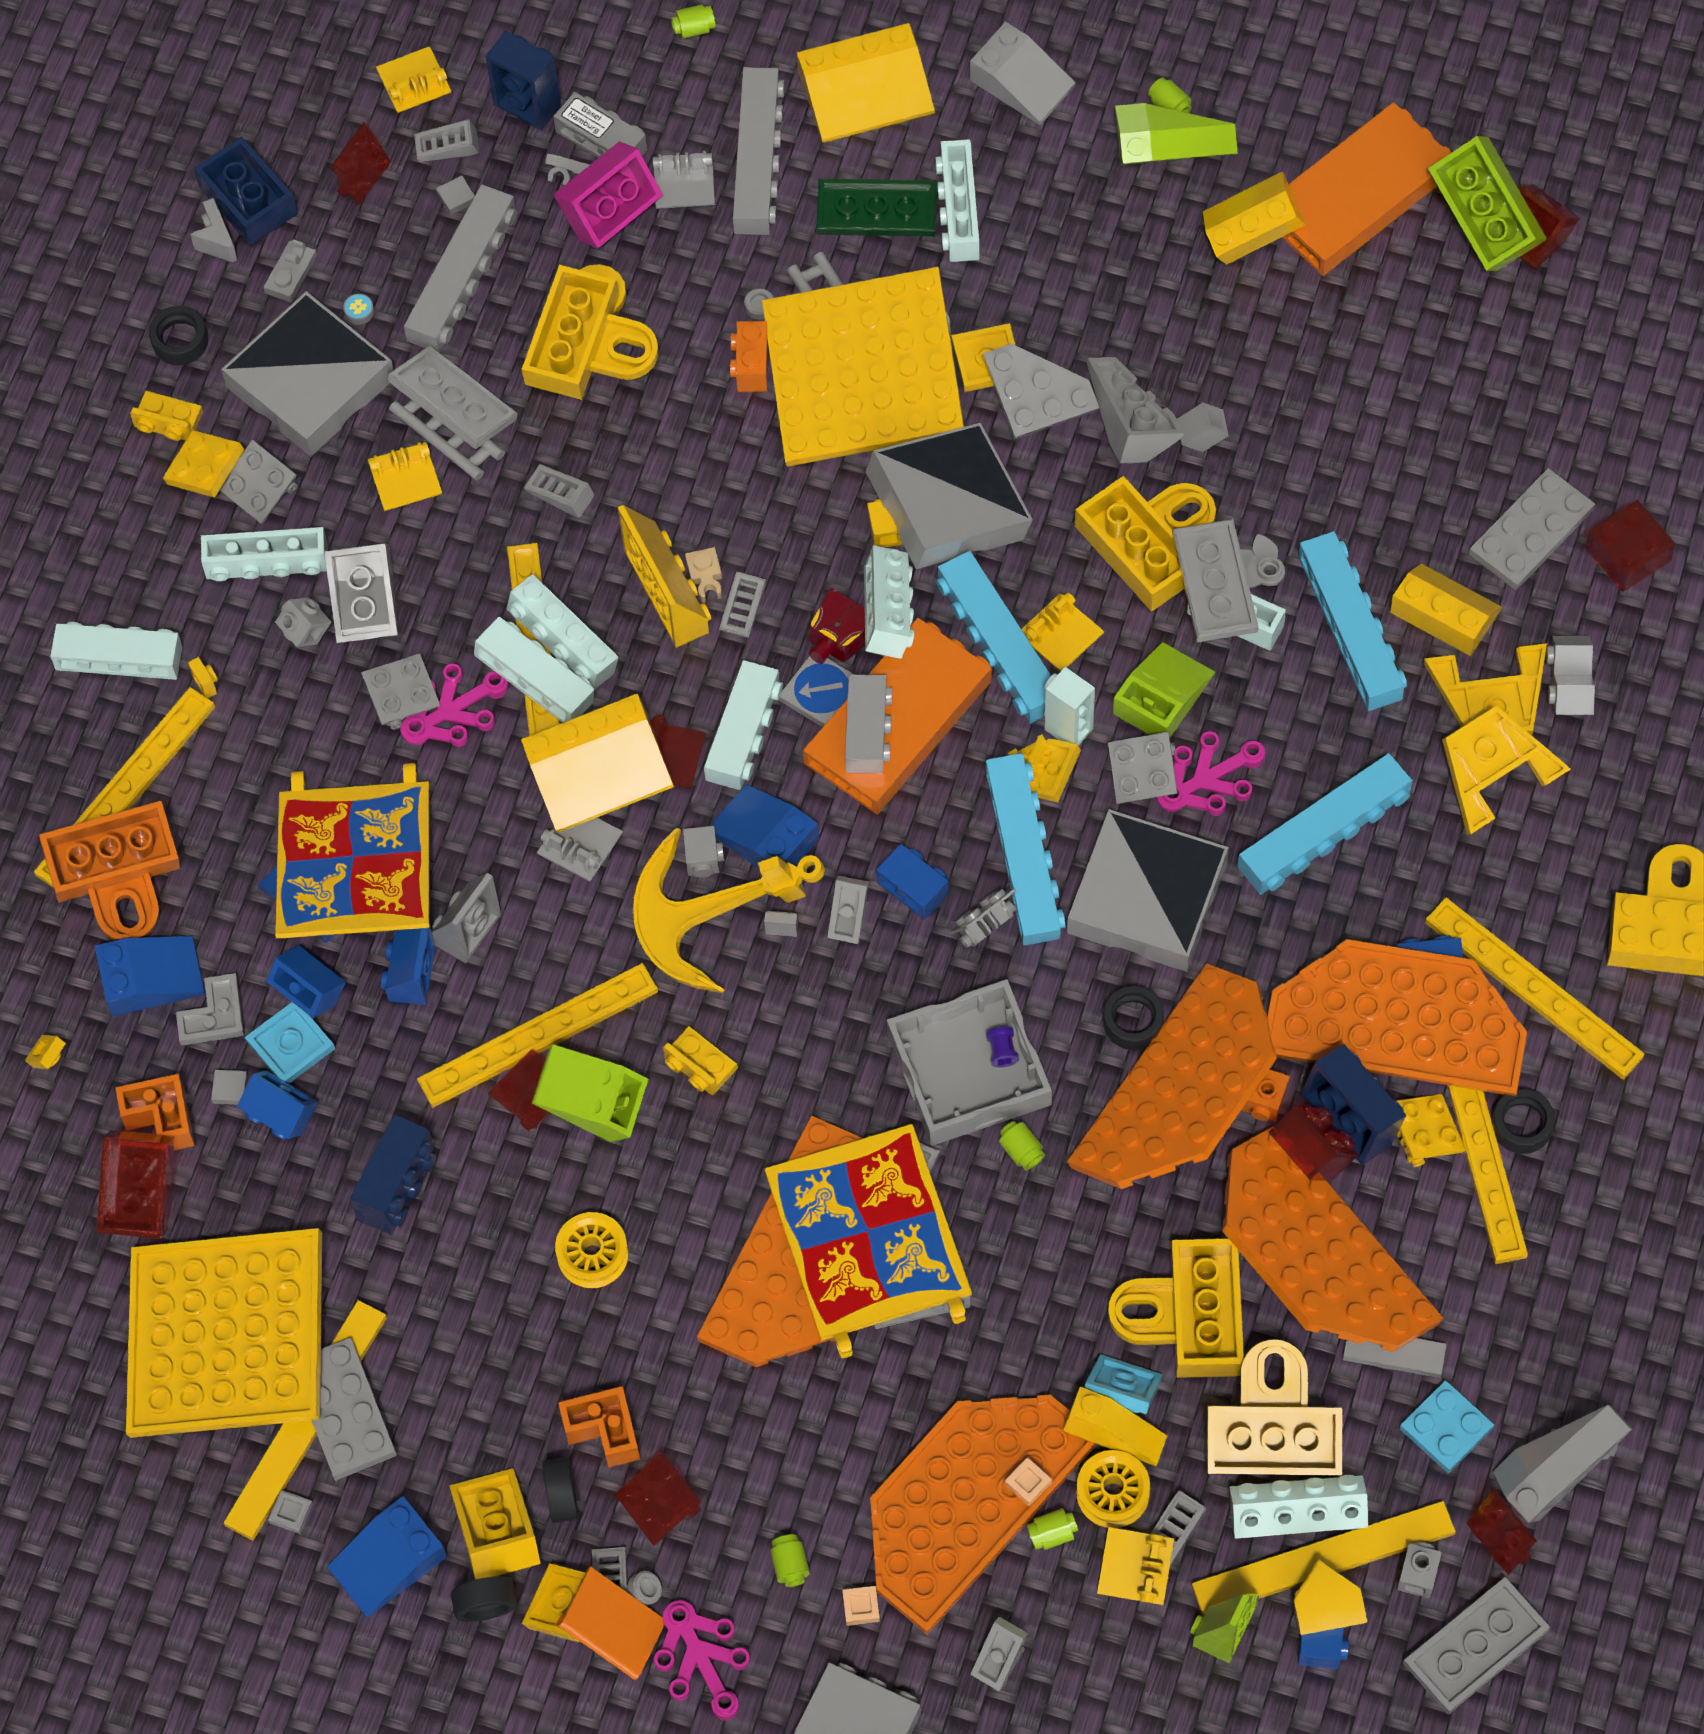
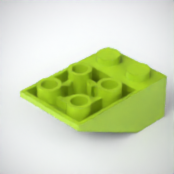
M1162 642L1129 675L1114 697L1113 714L1149 735L1169 732V737L1171 738L1215 675V671Z
M552 1044L550 1045L532 1104L609 1142L631 1137L648 1078L624 1066Z

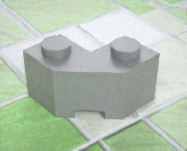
M1552 636V646H1547L1546 663L1551 665L1552 685L1548 686V704H1553L1556 715H1594L1593 644L1590 636Z

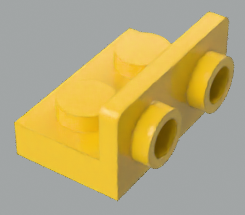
M145 391L139 407H133L130 414L134 427H137L142 432H156L165 435L171 440L179 441L182 439L186 441L191 431L196 430L203 409L201 405Z
M689 1026L672 1045L667 1042L663 1046L664 1061L667 1066L676 1073L683 1072L689 1077L688 1080L692 1086L700 1092L706 1090L712 1096L738 1069L736 1062Z

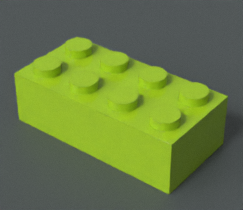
M1474 137L1428 168L1486 271L1502 269L1547 240L1489 137Z

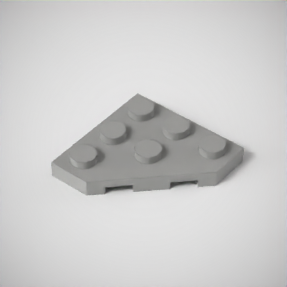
M1014 344L983 353V360L1014 440L1099 410L1090 381Z

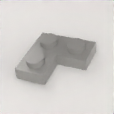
M236 973L204 978L207 1007L176 1012L181 1046L244 1036Z

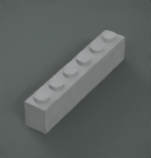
M743 67L733 210L734 234L770 235V224H776L777 210L776 206H772V198H778V180H773L774 173H779L780 155H775V148H781V130H777V123H782L783 105H778L779 98H784L785 89L784 80H779L778 68Z
M481 184L404 324L407 342L423 348L431 346L439 353L443 345H447L450 342L456 321H460L463 318L470 296H475L478 290L480 277L490 269L492 255L496 249L499 250L503 245L505 231L508 226H512L516 221L518 210L515 208L514 196Z

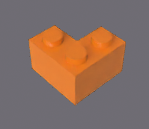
M179 1074L115 1087L120 1117L126 1131L155 1125L157 1139L163 1153L195 1146L185 1089Z
M623 1386L558 1402L568 1445L601 1437L608 1468L640 1460Z

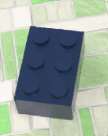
M504 31L485 56L493 105L542 131L561 107L555 58L548 50L537 48L528 43L524 37Z
M242 136L194 168L199 188L209 199L214 198L218 210L250 246L298 214L294 195Z
M1344 1044L1315 1062L1300 1093L1361 1165H1364L1391 1147L1407 1116L1403 1112L1401 1105L1387 1094L1382 1088L1380 1081L1365 1069L1359 1057Z
M396 1115L392 1117L350 1196L357 1221L390 1235L393 1234L396 1227L403 1225L408 1213L406 1208L410 1200H415L419 1195L422 1187L421 1179L426 1171L430 1172L437 1158L429 1129Z

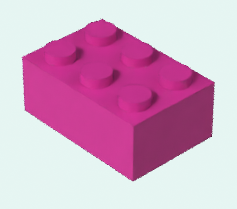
M620 141L553 194L578 240L597 249L663 196L638 148Z

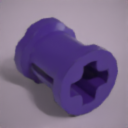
M1011 1027L993 1028L986 1033V1039L991 1045L993 1056L990 1061L993 1067H1008L1019 1061V1055L1014 1051L1012 1041L1014 1032Z

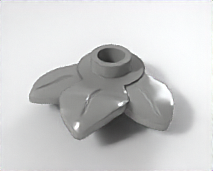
M1257 534L1252 550L1240 549L1249 588H1254L1261 584L1274 586L1283 580L1285 567L1278 559L1277 546L1270 539ZM1272 570L1275 574L1267 575L1264 572Z

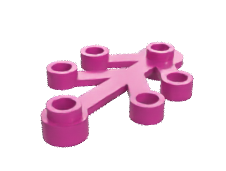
M448 664L443 670L445 683L439 701L440 706L429 715H427V710L407 717L401 725L403 739L413 745H421L428 739L451 742L452 745L457 747L465 745L468 741L465 727L456 725L448 730L435 726L443 721L478 727L482 731L491 730L495 724L492 712L481 710L476 714L462 710L486 696L493 699L502 698L508 692V681L495 671H492L484 677L482 684L453 700L457 684L461 682L463 675L459 665ZM452 671L458 672V675L455 677L447 676ZM431 680V683H432L433 688H434L435 693H436L435 684H434V682ZM492 680H500V683L497 685L490 684ZM484 717L490 719V721L486 724L480 723L479 721ZM414 726H421L419 731L414 732L411 730ZM456 733L464 734L461 739L453 738Z
M1207 731L1200 738L1201 752L1194 778L1183 783L1186 766L1191 764L1193 754L1192 750L1187 746L1177 747L1173 760L1175 763L1174 771L1178 797L1174 799L1168 796L1157 797L1158 804L1168 812H1177L1186 806L1208 811L1213 816H1219L1225 811L1226 801L1224 797L1214 794L1207 799L1192 793L1202 789L1233 796L1238 801H1247L1252 795V785L1249 781L1239 780L1236 783H1231L1218 779L1242 766L1250 769L1260 767L1265 759L1263 745L1257 741H1248L1242 745L1240 753L1210 768L1213 753L1219 746V737L1215 732ZM1206 739H1212L1215 741V743L1213 745H1207L1204 743V741ZM1249 749H1255L1258 751V753L1256 755H1250L1247 751ZM1185 753L1188 755V758L1181 760L1178 758V755ZM1244 787L1248 790V792L1245 794H1241L1237 791V789ZM1219 802L1222 806L1220 808H1213L1210 804Z
M678 1600L671 1602L663 1612V1622L668 1631L662 1649L654 1656V1663L659 1671L668 1672L672 1670L675 1665L673 1654L680 1636H682L687 1649L677 1679L673 1680L669 1686L671 1697L676 1701H684L688 1698L690 1694L689 1684L697 1665L714 1697L712 1699L714 1715L724 1721L733 1719L739 1711L738 1699L734 1693L725 1690L709 1658L730 1664L736 1670H744L750 1664L748 1651L744 1648L730 1650L700 1641L694 1629L715 1634L720 1641L731 1640L735 1634L733 1623L729 1619L715 1621L698 1616L693 1606L686 1601ZM676 1612H683L686 1615L682 1621L674 1620L673 1616ZM723 1625L731 1628L730 1632L726 1635L718 1632V1629ZM738 1654H743L746 1657L745 1662L742 1664L735 1663L733 1659ZM662 1656H668L671 1659L670 1663L666 1666L660 1665L658 1660ZM677 1685L685 1686L686 1691L682 1695H677L673 1692ZM722 1699H729L731 1705L729 1708L723 1709L719 1706V1702Z

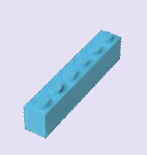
M1335 531L1300 542L1299 560L1367 711L1401 701L1404 688L1407 687L1405 675L1401 669L1397 670L1393 662L1395 661L1394 651L1389 643L1385 644L1382 638L1383 628L1381 622L1377 617L1373 618L1370 611L1372 608L1370 598L1367 592L1362 593L1358 585L1360 583L1359 574L1355 566L1350 567L1347 560L1348 551L1344 541H1339Z
M969 550L938 566V579L936 580L938 590L943 596L947 595L951 600V608L958 620L963 619L966 623V631L970 640L974 644L978 643L982 648V657L998 673L997 680L1003 691L1011 693L1014 698L1012 702L1017 713L1020 716L1025 715L1030 724L1043 718L1046 693L1044 687L1051 675L971 551Z
M1023 753L987 759L985 771L1011 889H1016V892L1012 894V898L1016 908L1015 912L1022 945L1060 939L1061 928H1065L1063 910L1056 909L1055 899L1059 898L1056 879L1050 880L1048 869H1053L1050 851H1044L1042 840L1046 839L1044 822L1037 821L1036 811L1040 810L1037 792H1031L1029 784L1030 781H1034L1031 763H1025Z
M1388 753L1240 853L1238 858L1239 870L1260 895L1267 890L1274 891L1278 889L1289 875L1303 872L1310 865V861L1317 856L1324 857L1335 848V844L1343 839L1349 840L1360 831V827L1368 822L1374 823L1385 814V810L1395 805L1397 807L1403 804L1410 797L1412 779Z

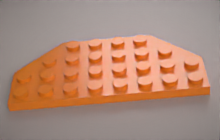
M1346 939L1329 954L1317 959L1285 984L1282 983L1272 990L1267 1019L1276 1057L1315 1063L1344 1044L1359 1057L1362 1065L1370 1073L1517 1096L1527 1031L1520 1021L1516 1019L1506 1002L1494 986L1490 984L1473 959Z
M1206 963L1165 1021L1156 1038L1151 1041L1067 1162L1071 1169L1119 1189H1124L1132 1186L1134 1180L1149 1175L1151 1178H1155L1175 1171L1177 1165L1192 1160L1195 1164L1208 1159L1277 1059L1275 1048L1272 1045L1267 1014L1263 1007L1261 989L1257 982Z
M811 1115L788 1161L864 1138ZM772 1192L697 1335V1341L754 1367L768 1364V1361L785 1355L788 1357L812 1349V1346L829 1340L831 1342L835 1341L834 1337L823 1341L820 1339Z
M1278 1124L1231 1150L1227 1159L1229 1172L1225 1187L1224 1204L1226 1205V1214L1223 1220L1222 1231L1305 1330L1316 1333L1324 1330L1337 1334L1339 1339L1359 1344L1367 1341L1381 1345L1383 1350L1395 1352L1440 1324L1443 1320L1440 1313Z
M1038 1395L1037 1398L1017 1399V1397L996 1398L982 1402H971V1400L957 1401L870 1497L877 1593L926 1635L932 1631L1097 1445L1063 1431L1070 1410L1052 1395ZM1027 1457L1052 1479V1484L1030 1506L1005 1485V1480Z

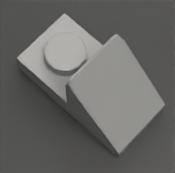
M214 198L202 202L205 214L201 215V219L205 228L191 233L190 236L194 249L229 262L237 261L234 245Z
M843 876L837 877L827 938L859 944L869 904L866 901L868 881Z
M998 1617L989 1632L970 1675L1000 1691L1025 1651V1648L1022 1646L1028 1633Z

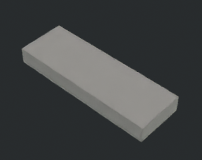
M1416 1338L1395 1352L1381 1349L1379 1344L1367 1341L1359 1344L1346 1340L1343 1360L1441 1378L1446 1344Z

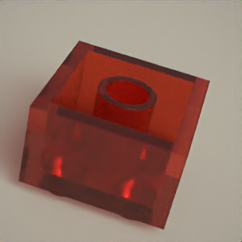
M1637 499L1589 530L1585 549L1619 589L1624 592L1671 562L1676 543Z
M1294 1106L1269 1131V1134L1309 1180L1333 1181L1359 1155L1353 1148L1355 1145L1353 1139L1344 1131L1340 1132L1333 1125L1334 1118L1323 1107Z

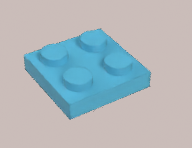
M293 1002L245 1037L248 1045L269 1070L288 1084L335 1050L334 1044L314 1020Z
M1100 1354L1085 1384V1389L1113 1399L1132 1413L1141 1412L1147 1414L1159 1389L1163 1374Z
M1446 1380L1400 1425V1430L1448 1474L1494 1428V1424Z

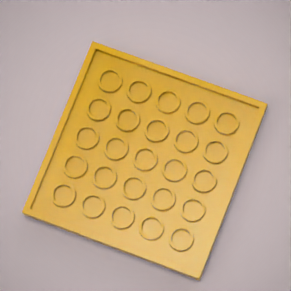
M939 267L762 300L764 318L767 321V339L787 467L874 451L964 427Z
M319 1228L131 1247L126 1434L130 1438L320 1420L322 1232Z

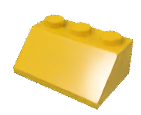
M1280 172L1203 211L1205 231L1216 257L1226 265L1306 225L1284 172Z
M1420 564L1408 572L1394 593L1390 613L1471 656L1500 613L1502 607L1424 564Z

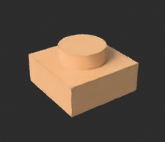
M1028 1457L1005 1480V1485L1028 1506L1052 1484V1479Z
M876 1586L842 1590L846 1626L880 1622Z

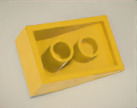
M514 1468L449 1486L475 1580L499 1576L541 1564L535 1535Z

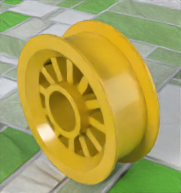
M587 1212L576 1215L562 1226L557 1235L555 1252L558 1265L563 1275L577 1286L584 1288L604 1287L614 1282L627 1265L628 1246L625 1233L613 1218L605 1214ZM593 1230V1234H589L588 1231ZM589 1246H598L600 1248L594 1255L584 1253V1250Z
M1108 1450L1092 1456L1085 1462L1077 1479V1501L1081 1511L1090 1521L1105 1528H1122L1137 1521L1145 1512L1150 1496V1479L1146 1468L1136 1457L1127 1452ZM1107 1468H1113V1473H1109ZM1118 1468L1123 1470L1121 1474L1117 1473ZM1109 1484H1117L1122 1488V1491L1117 1495H1111L1104 1488ZM1106 1504L1109 1505V1510L1103 1509ZM1114 1506H1118L1119 1510L1113 1511Z

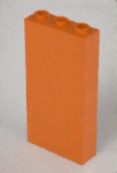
M1393 102L1289 183L1306 225L1281 238L1322 276H1325L1435 189L1438 185L1428 168L1452 153L1451 150L1446 146H1441L1427 128L1419 126L1406 109H1401Z
M917 618L910 626V629L914 630V639L910 648L906 647L902 658L899 659L885 655L868 674L886 675L887 687L893 688L892 706H886V715H891V734H885L884 742L890 743V762H884L883 774L846 773L845 750L848 699L803 750L805 765L877 815L992 682V668L987 660L979 655H972L966 651L961 642L954 638L950 640L941 633L935 624L931 622L926 623L920 618Z

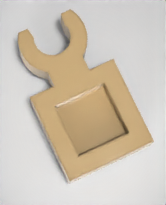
M715 547L685 553L690 578L695 585L700 584L698 587L700 601L702 603L706 602L705 592L708 590L715 591L717 598L721 599V585L716 580L722 579V574Z

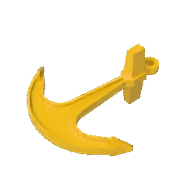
M675 828L653 853L638 880L633 904L635 930L639 942L648 957L670 978L697 989L723 994L725 991L723 988L716 985L702 971L681 958L679 947L684 934L698 924L765 894L775 897L779 896L786 903L806 897L804 886L801 883L802 880L809 883L819 881L825 872L824 865L816 856L812 855L803 857L797 867L789 862L785 863L778 856L758 862L762 874L760 880L687 901L674 902L665 897L663 880L674 859L681 834V829ZM815 865V870L807 873V868Z

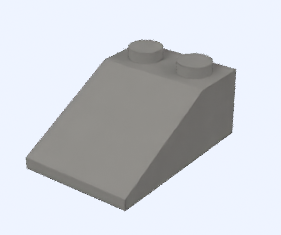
M1007 22L996 31L970 61L971 82L1039 125L1045 121L1075 87V81L1028 35Z
M384 543L324 551L337 643L398 635L394 577L389 544Z
M489 873L467 883L462 891H457L453 895L449 904L450 908L445 915H440L432 925L431 931L435 946L464 963H467L501 916L493 876Z

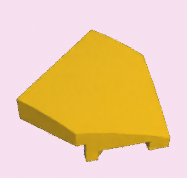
M1041 734L1035 743L1020 751H1017L1015 748L1008 752V755L1023 753L1025 763L1030 762L1032 766L1034 781L1029 782L1031 792H1037L1038 798L1058 803L1081 749L1076 743L1056 739L1046 740L1043 734Z
M1318 1559L1307 1579L1294 1594L1296 1597L1293 1602L1299 1634L1304 1635L1367 1623L1361 1589Z

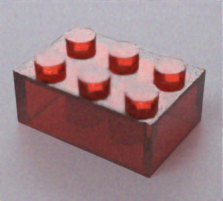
M110 1130L103 1137L96 1233L161 1239L168 1231L175 1136Z

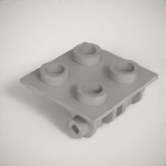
M703 151V153L688 155V152H685V155L676 153L675 156H662V154H658V157H653L654 179L663 194L656 201V209L715 205L712 153Z
M252 440L233 467L220 491L263 524L283 494L295 492L298 484L295 483L297 475Z
M420 653L361 672L381 725L386 724L391 729L396 730L401 728L404 718L440 706Z
M1169 732L1108 742L1117 804L1178 794L1172 755L1176 754L1174 743H1170Z
M594 818L559 833L553 827L551 831L546 829L541 836L543 844L537 851V854L591 882L623 831L599 818Z
M1014 888L1006 892L1000 889L996 893L992 892L979 902L982 906L980 909L977 907L973 911L969 910L955 921L958 926L951 931V934L960 932L963 935L960 941L964 947H975L986 935L989 936L991 934V930L986 922L996 930L1000 925L1013 917V912L1016 910L1015 906L1009 900L1006 902L1004 900L1016 892V889Z

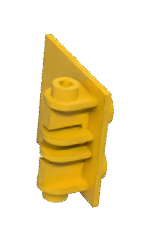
M430 46L376 66L397 113L452 93L446 81V73L443 68H440Z
M418 442L417 445L404 449L401 447L400 450H391V453L380 456L374 455V458L368 459L384 511L442 494L426 442Z
M1070 593L1056 596L1021 629L1032 647L1060 672L1064 667L1067 668L1104 634V631L1073 605L1075 598Z
M1442 1094L1397 1101L1401 1105L1403 1112L1407 1115L1397 1133V1137H1403L1400 1140L1401 1146H1406L1404 1149L1407 1154V1161L1412 1163L1413 1167L1423 1165L1425 1163L1424 1158L1465 1152L1463 1142Z
M1108 1527L1097 1594L1164 1605L1174 1538Z

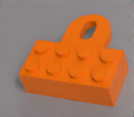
M162 801L39 834L58 903L89 894L100 930L113 941L124 938H146L153 932L159 919V906L150 877L180 869L179 858ZM124 898L131 899L134 902L139 917L137 925L132 928L124 927L121 924L116 909L117 903Z

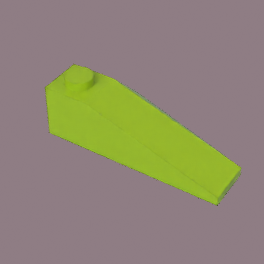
M1147 103L1115 106L1120 165L1238 154L1236 128L1233 123Z
M1245 1593L1208 1607L1204 1617L1197 1616L1190 1631L1191 1634L1195 1635L1193 1647L1230 1664L1258 1605L1259 1595Z

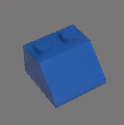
M430 924L429 928L396 930L393 942H388L386 960L390 961L388 971H383L381 979V989L386 991L388 1001L426 1005L435 954V943Z

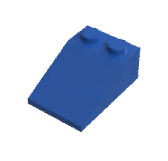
M747 784L710 824V826L715 827V835L718 840L758 869V862L778 856L785 863L789 862L796 866L819 840L817 822L793 805Z
M193 936L124 938L95 945L105 999L112 1017L205 995Z
M402 1496L377 1515L327 1568L365 1617L369 1618L446 1559L447 1555L440 1541L404 1496Z

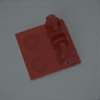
M365 122L362 123L331 165L340 179L337 192L343 197H347L349 194L356 205L362 202L391 163Z
M655 715L650 720L672 783L674 786L691 789L706 733L667 725L665 717Z
M533 1049L488 1092V1095L521 1120L520 1124L527 1131L533 1128L536 1129L538 1127L537 1124L546 1115L549 1116L551 1114L532 1104L546 1061L545 1058Z
M662 1451L615 1494L653 1546L657 1545L685 1517L689 1515L692 1518L701 1510L698 1505L702 1502Z
M1493 1489L1466 1524L1472 1530L1474 1536L1490 1552L1495 1562L1502 1567L1507 1575H1510L1519 1563L1522 1565L1531 1558L1528 1552L1537 1540L1498 1492Z

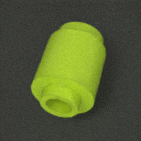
M701 4L676 10V17L671 18L674 34H680L682 39L709 33L710 29L716 28L710 5L704 7Z
M1160 78L1149 89L1148 96L1151 97V102L1155 106L1186 113L1190 112L1191 97L1172 80Z
M1015 1121L1011 1122L1001 1130L1000 1134L1002 1137L999 1143L1017 1166H1022L1024 1170H1029L1045 1157V1153L1042 1151V1144L1024 1122L1018 1124Z
M1063 1508L1034 1518L1033 1523L1027 1524L1035 1550L1040 1548L1047 1550L1074 1540L1073 1533L1078 1531L1072 1512L1065 1514Z
M793 1534L774 1539L771 1542L773 1548L770 1550L777 1581L785 1583L786 1587H795L805 1582L804 1578L810 1575L803 1543L798 1541L797 1535Z

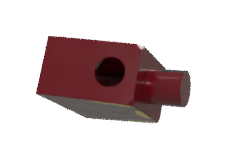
M833 588L827 593L809 627V641L814 645L809 651V656L812 660L823 664L831 655L841 662H846L865 646V608Z

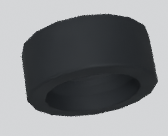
M171 306L163 309L153 318L149 326V337L156 356L163 362L171 365H186L196 361L204 353L208 345V333L201 315L194 309L186 306ZM175 324H188L196 330L195 338L189 344L182 347H169L164 345L161 340L163 332Z
M1127 986L1120 988L1111 994L1105 1003L1103 1014L1105 1033L1114 1044L1123 1049L1139 1050L1147 1048L1162 1029L1164 1021L1162 1003L1155 993L1144 987ZM1126 1003H1141L1151 1011L1153 1017L1152 1024L1144 1032L1136 1034L1126 1033L1116 1025L1114 1018L1117 1009Z
M1518 1089L1517 1096L1504 1094L1497 1102L1492 1117V1125L1498 1143L1508 1151L1518 1154L1533 1153L1543 1148L1550 1140L1555 1123L1554 1109L1548 1099L1539 1092L1529 1089ZM1525 1105L1536 1110L1542 1117L1541 1130L1535 1136L1525 1138L1509 1132L1505 1127L1504 1117L1511 1107Z
M562 1457L542 1461L552 1523L578 1519L569 1458Z
M504 1576L472 1580L455 1587L450 1593L455 1618L463 1622L496 1618L513 1611L518 1605L513 1581L511 1578Z

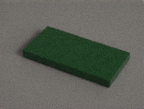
M818 179L817 235L935 237L937 180Z

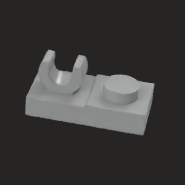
M549 153L545 162L555 166L548 173V181L555 182L556 175L562 172L564 175L563 185L572 180L570 170L573 173L579 174L590 165Z
M294 239L289 241L264 285L265 294L292 303L317 257L316 250L306 247L305 243Z

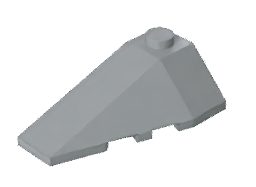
M1116 357L1087 359L1088 370L1109 444L1119 463L1148 462L1183 438L1184 432L1174 413L1168 408L1162 409L1155 402L1156 396L1151 391L1145 392L1136 384L1137 378Z
M1607 1405L1515 1449L1493 1473L1506 1499L1527 1522L1540 1521L1633 1429L1611 1405Z

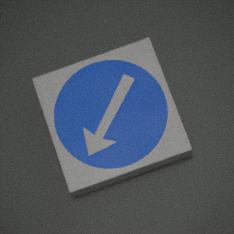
M809 656L780 693L779 701L823 727L848 699L849 674L853 673L828 658L823 664H819Z

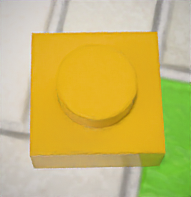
M199 657L189 661L188 665L192 677L203 695L208 699L216 695L217 691L214 682L218 681L212 667L209 664L204 666Z
M41 1035L25 1061L33 1068L49 1069L60 1059L61 1050L66 1043L57 1036Z

